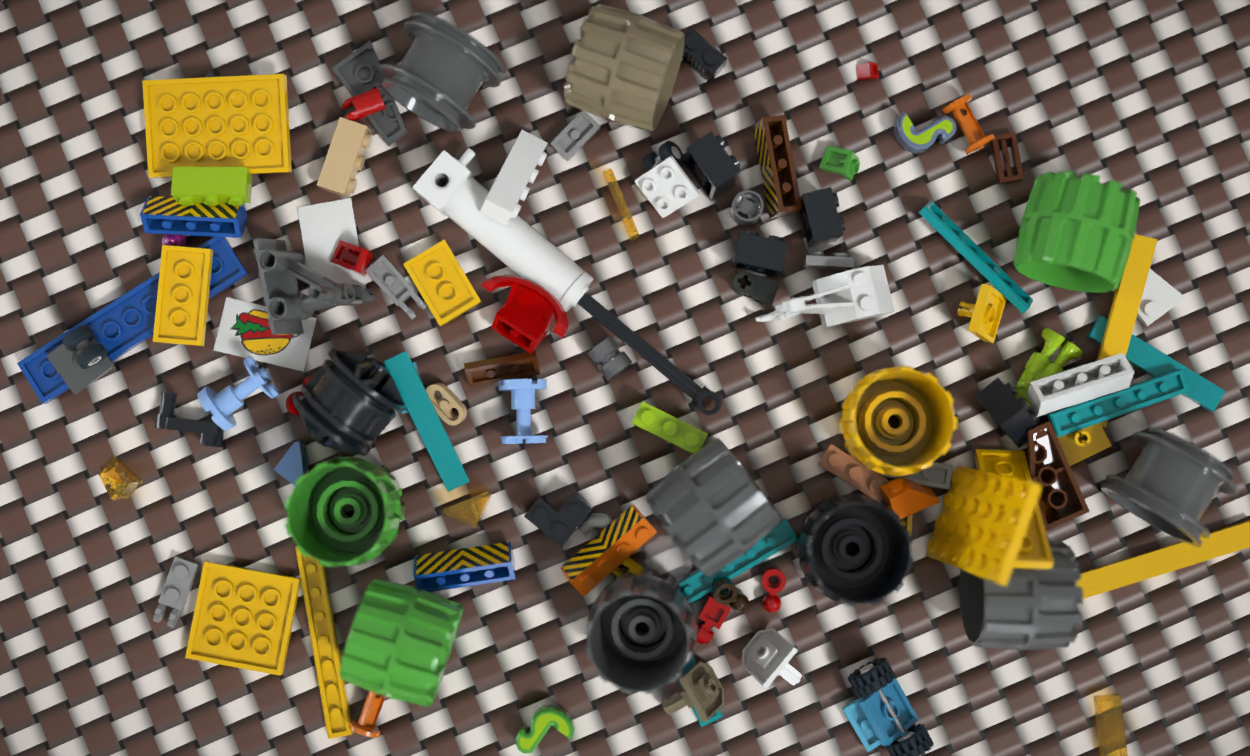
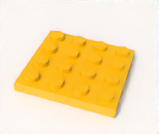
M204 561L185 658L274 675H283L301 578Z

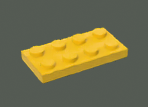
M162 245L153 342L204 346L213 260L212 249Z

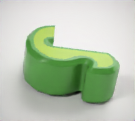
M543 705L535 711L531 719L530 730L526 726H522L518 731L515 740L517 749L522 753H533L551 725L569 739H572L575 730L572 717L567 711L556 705Z

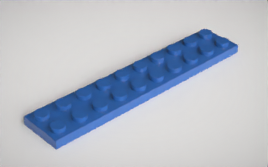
M213 237L198 247L213 250L209 299L249 274L226 237ZM159 273L17 363L42 404L49 403L70 389L49 361L47 355L63 344L64 337L71 331L81 326H89L95 334V339L107 350V355L112 362L153 336Z

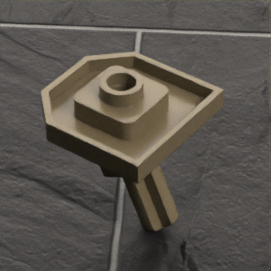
M700 661L695 663L679 678L683 686L681 692L662 702L663 709L669 715L685 706H688V708L694 706L703 723L708 721L724 705V688L713 668Z

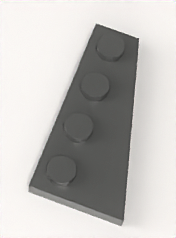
M368 41L332 67V70L352 97L373 88H379L386 109L371 114L367 118L386 144L390 146L406 135L408 131L395 99L382 87L385 79L381 76L378 69L381 64L371 41Z

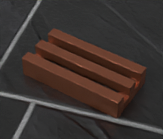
M1016 132L995 135V139L990 144L998 184L1022 181L1024 175ZM1006 139H1009L1015 176H1012ZM999 140H1000V146H1001V151H1002V156H1003V162H1004L1006 177H1004V172H1003V166H1002V161H1001V156H1000V150H999V145H998V141H999Z

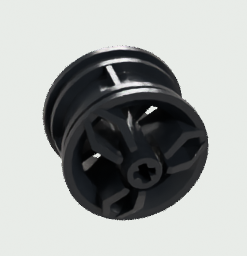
M332 348L328 352L331 360L326 359L316 374L302 388L303 393L296 392L292 396V401L306 429L310 432L309 435L316 442L334 450L366 456L370 452L368 445H372L390 421L395 418V411L403 412L406 406L394 379L388 373L389 369L380 361L363 354L339 351Z

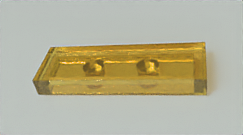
M611 168L603 171V177L630 242L636 240L639 237V233Z
M1120 694L1093 696L1100 755L1128 756Z

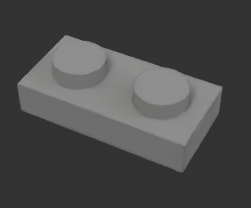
M582 110L550 143V146L568 162L600 129V125Z
M809 252V255L803 258V268L851 270L854 268V258L848 257L847 253H833V256H824V252Z

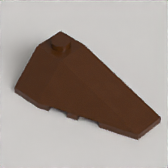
M1048 421L1028 430L1027 442L1032 482L1042 486L1037 501L1045 531L1090 512L1051 422Z

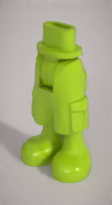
M1044 328L1041 333L1042 338L1045 340L1041 353L1034 352L1016 385L1017 389L1015 390L1017 394L1015 397L1017 399L1022 397L1029 406L1031 404L1027 399L1030 382L1063 372L1062 367L1069 360L1079 359L1083 354L1082 350L1075 344L1065 341L1056 359L1050 362V357L1064 342L1065 338L1049 328Z

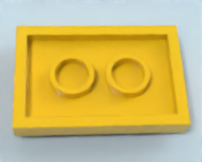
M445 240L403 264L439 326L448 323L482 302Z

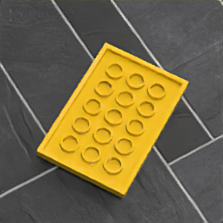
M269 74L142 80L148 178L172 177L173 167H247L251 174L292 172L287 75Z
M958 465L952 474V483L949 491L944 496L943 508L935 521V530L932 538L927 543L925 556L1006 586L1042 486L1034 482Z

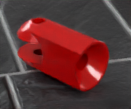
M378 87L348 98L342 104V109L355 107V111L345 116V118L351 121L359 120L386 109Z

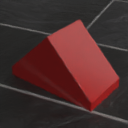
M340 240L330 262L365 277L367 273L365 270L370 267L374 254L364 248Z

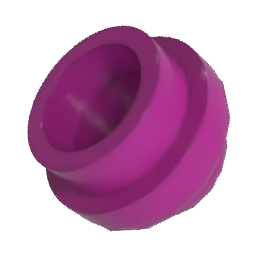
M164 234L162 245L186 247L187 238L185 235Z

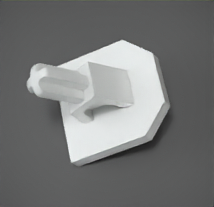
M773 628L758 631L742 651V667L766 689L779 675L791 685L799 683L802 677L801 673L789 664V661L798 650Z

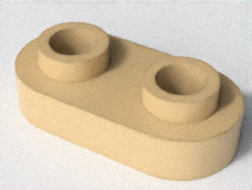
M434 383L426 388L439 417L445 423L454 426L465 420L467 416L465 405L445 384ZM437 391H440V392H441V394H442V397H441V398H439V397L437 396V394H436ZM453 408L458 410V415L453 413Z

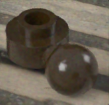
M724 578L713 584L711 593L717 603H730L731 608L736 612H743L748 608V597L743 593H737V588L732 580Z

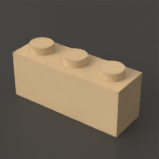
M339 117L317 182L319 188L349 198L350 193H354L357 186V179H355L358 170L361 171L364 166L365 157L363 155L365 149L370 147L373 138L368 126Z

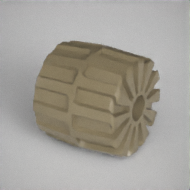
M597 4L596 7L593 6L589 11L588 19H584L580 27L581 41L576 39L572 49V55L576 58L568 64L566 72L567 81L564 85L565 101L571 106L611 122L646 131L655 130L665 112L679 72L685 46V34L682 31L634 12Z

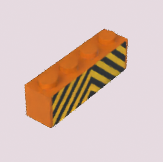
M633 504L561 567V570L568 581L585 596L655 535L657 531Z

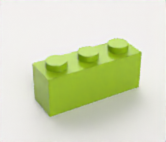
M173 167L171 195L181 205L192 206L194 203H204L208 206H217L219 203H229L233 206H241L243 203H251L252 175L247 167Z
M643 401L632 421V424L692 454L702 448L708 433Z

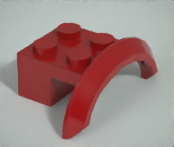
M512 275L494 276L481 284L489 292L499 287L512 286L507 302L496 313L491 327L497 333L532 354L546 337L553 317H555L556 324L553 332L564 338L568 329L567 314L556 297L542 286L528 279Z

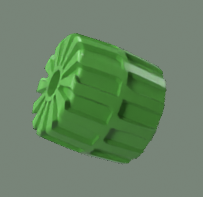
M1074 171L1048 172L1040 175L1034 182L1022 217L1013 263L1015 269L1032 280L1057 288L1094 293L1114 291L1120 284L1134 239L1140 206V198L1136 197L1137 193L1131 188H1121L1123 184L1115 180L1100 183L1099 175L1089 173L1083 174L1081 179Z
M337 457L317 464L315 468L301 474L295 481L296 486L291 496L286 499L287 524L285 526L288 535H291L298 545L297 550L305 557L310 556L320 561V565L328 567L357 566L376 558L397 538L400 530H398L400 521L405 517L406 505H401L402 489L398 481L392 480L386 468L378 463L356 457ZM347 504L354 507L355 513L352 517H348L344 513V508Z
M373 579L363 596L350 630L341 661L340 678L392 699L431 706L436 698L445 673L447 660H449L452 652V645L457 636L463 614V606L422 589L382 579Z

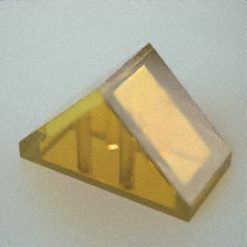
M114 457L99 473L110 498L114 501L127 499L143 482L117 457Z
M491 491L442 509L443 513L476 528L479 526L491 499Z

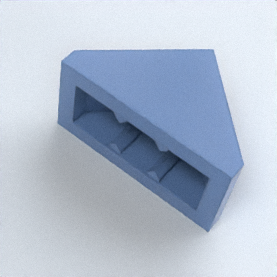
M305 441L294 442L273 469L294 486H296L295 481L301 474L309 471Z

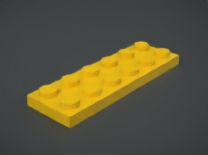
M975 450L974 458L977 470L1032 482L1024 451ZM1038 501L1034 507L1013 568L1052 569L1054 561Z

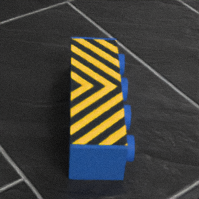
M148 196L140 213L145 233L241 238L248 221L244 203L241 206H233L229 203H219L217 206L194 203L192 206H184L177 203L173 197Z
M511 542L414 556L416 587L427 592L514 580L515 559Z

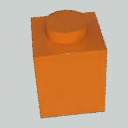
M904 477L880 486L884 504L898 514L900 519L940 502L929 486L917 484Z

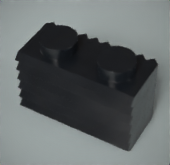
M689 28L685 33L683 61L686 60V64L690 63V67L697 70V73H701V76H704V79H708V82H712L725 67L727 58L693 28Z

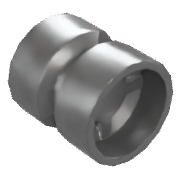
M743 190L738 193L730 207L732 220L740 226L754 224L759 219L764 208L761 196L752 190Z
M612 335L587 353L595 364L601 365L600 371L607 381L632 363L624 351L620 352L618 350L620 345Z

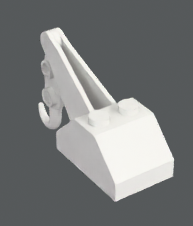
M884 265L866 266L814 280L812 282L813 295L783 302L781 305L775 306V311L755 318V321L766 322L777 319L780 321L792 318L799 313L819 314L824 329L895 312ZM816 298L817 304L805 305V301Z

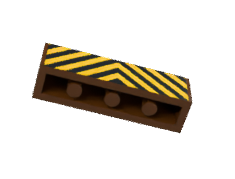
M785 115L762 117L753 125L769 217L771 219L793 216L802 210L786 117Z

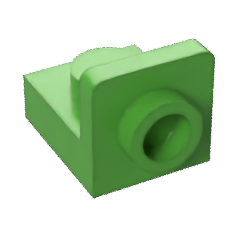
M827 145L819 168L825 172L842 175L847 180L852 181L854 174H857L860 161L853 151Z

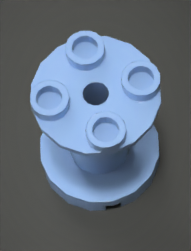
M251 355L243 361L251 376L235 387L228 385L219 393H216L210 387H204L197 393L198 399L205 411L212 413L211 419L224 431H228L236 426V420L232 413L243 406V399L259 387L270 398H275L280 394L274 384L269 382L272 378L264 367L259 369L257 362Z
M532 379L499 380V391H511V410H516L517 436L500 437L502 444L523 443V439H525V443H546L548 435L531 436V409H535V390H546L547 379H537V381H532Z

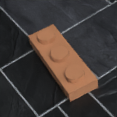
M829 444L817 463L866 496L879 502L883 499L880 486L890 482L878 473L865 468V465L832 444Z

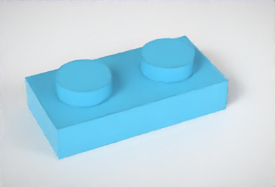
M861 696L842 707V710L865 749L869 752L881 745V742L858 703L864 698Z

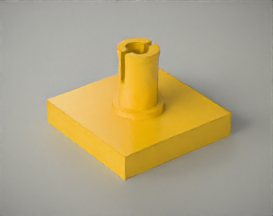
M981 284L976 304L961 301L959 306L963 307V309L958 308L957 314L961 317L971 318L968 328L969 332L984 342L994 344L1007 298L991 285Z
M1100 423L1057 437L1070 466L1112 446Z

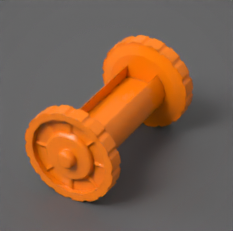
M971 94L955 99L942 109L944 114L952 112L970 144L964 150L966 155L977 149L984 148V145L995 139L993 134L984 135L967 103L973 99Z
M369 691L359 720L350 721L348 727L360 735L377 738L380 736L381 730L375 725L386 696L378 694L375 697L376 693Z

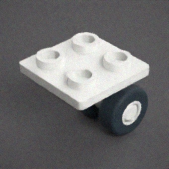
M667 141L659 147V156L655 152H650L643 158V167L646 172L635 180L637 186L662 218L673 213L700 194L682 170L681 166L684 165L683 153L672 141Z

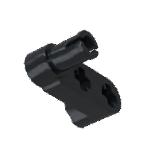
M161 392L159 413H156L155 428L201 433L200 445L222 447L223 429L215 422L176 418L177 415H174L177 394Z

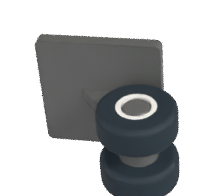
M81 326L71 331L64 337L63 344L47 355L49 361L74 394L84 390L115 366L107 355V350L95 339V334L89 326Z

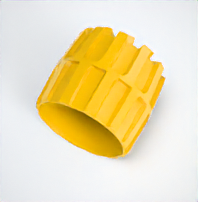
M910 366L879 369L859 380L844 399L841 405L842 417L838 423L839 434H842L846 441L844 443L845 449L849 455L865 465V468L879 474L891 476L914 474L932 466L933 462L946 454L950 448L953 430L957 429V417L954 416L952 407L954 400L950 392H946L940 386L938 378L930 373H920ZM891 415L899 419V426L896 429L891 428L888 424V419Z

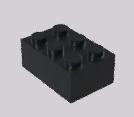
M712 131L687 147L684 164L711 201L735 185L740 173L738 168L741 167L735 156H729L724 149L726 144L719 135L715 136Z

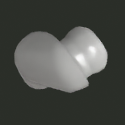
M592 513L578 526V530L586 536L594 527L605 529L614 520L607 513Z

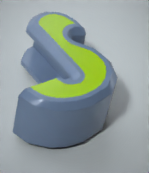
M903 112L897 118L894 125V135L897 142L905 151L914 154L926 151L934 144L936 138L939 144L945 143L956 131L955 121L945 115L917 132L906 112Z

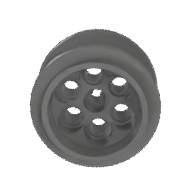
M415 12L411 17V21H407L404 24L405 31L413 40V43L399 66L381 64L378 67L381 76L385 79L382 87L406 109L443 130L458 133L461 128H475V121L466 110L481 85L487 87L500 86V77L505 73L503 64L487 47L462 29L437 16L424 12Z
M1151 428L1148 434L1144 432L1133 433L1134 440L1143 448V451L1125 479L1115 475H1106V480L1110 485H1103L1101 490L1118 505L1146 523L1182 542L1200 547L1202 545L1200 537L1209 538L1210 533L1198 521L1218 491L1229 495L1238 493L1236 485L1231 481L1234 477L1233 471L1202 448L1165 430Z

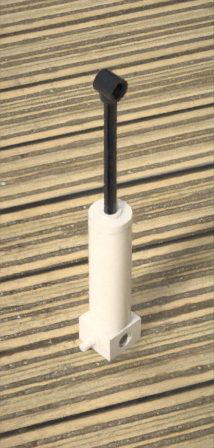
M468 148L458 160L443 150L412 187L421 198L444 217L448 216L521 278L528 279L549 291L562 304L565 312L572 306L580 305L693 399L691 403L697 407L700 413L713 415L720 410L722 401L716 392L709 390L706 386L701 388L587 293L589 291L588 287L594 278L520 216L517 215L515 219L510 217L507 225H504L480 213L489 191L474 179L466 167L475 156V152ZM444 181H449L445 187H440ZM707 396L715 400V407L712 410H706L702 405L703 399Z

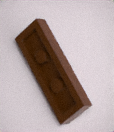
M533 351L532 354L525 352L464 363L469 387L496 383L499 380L540 375L536 351Z

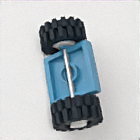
M885 657L877 658L873 662L870 661L859 669L854 670V673H851L847 679L857 697H864L858 703L882 746L886 747L890 756H923L926 754L925 752L929 751L930 747H933L934 742L923 724L913 725L919 718L899 685Z

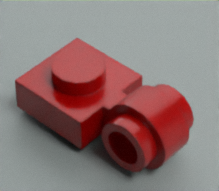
M708 596L697 616L704 623H697L696 642L701 645L703 643L708 645L714 634L711 631V626L717 629L721 628L731 610L729 606L719 604L713 597Z

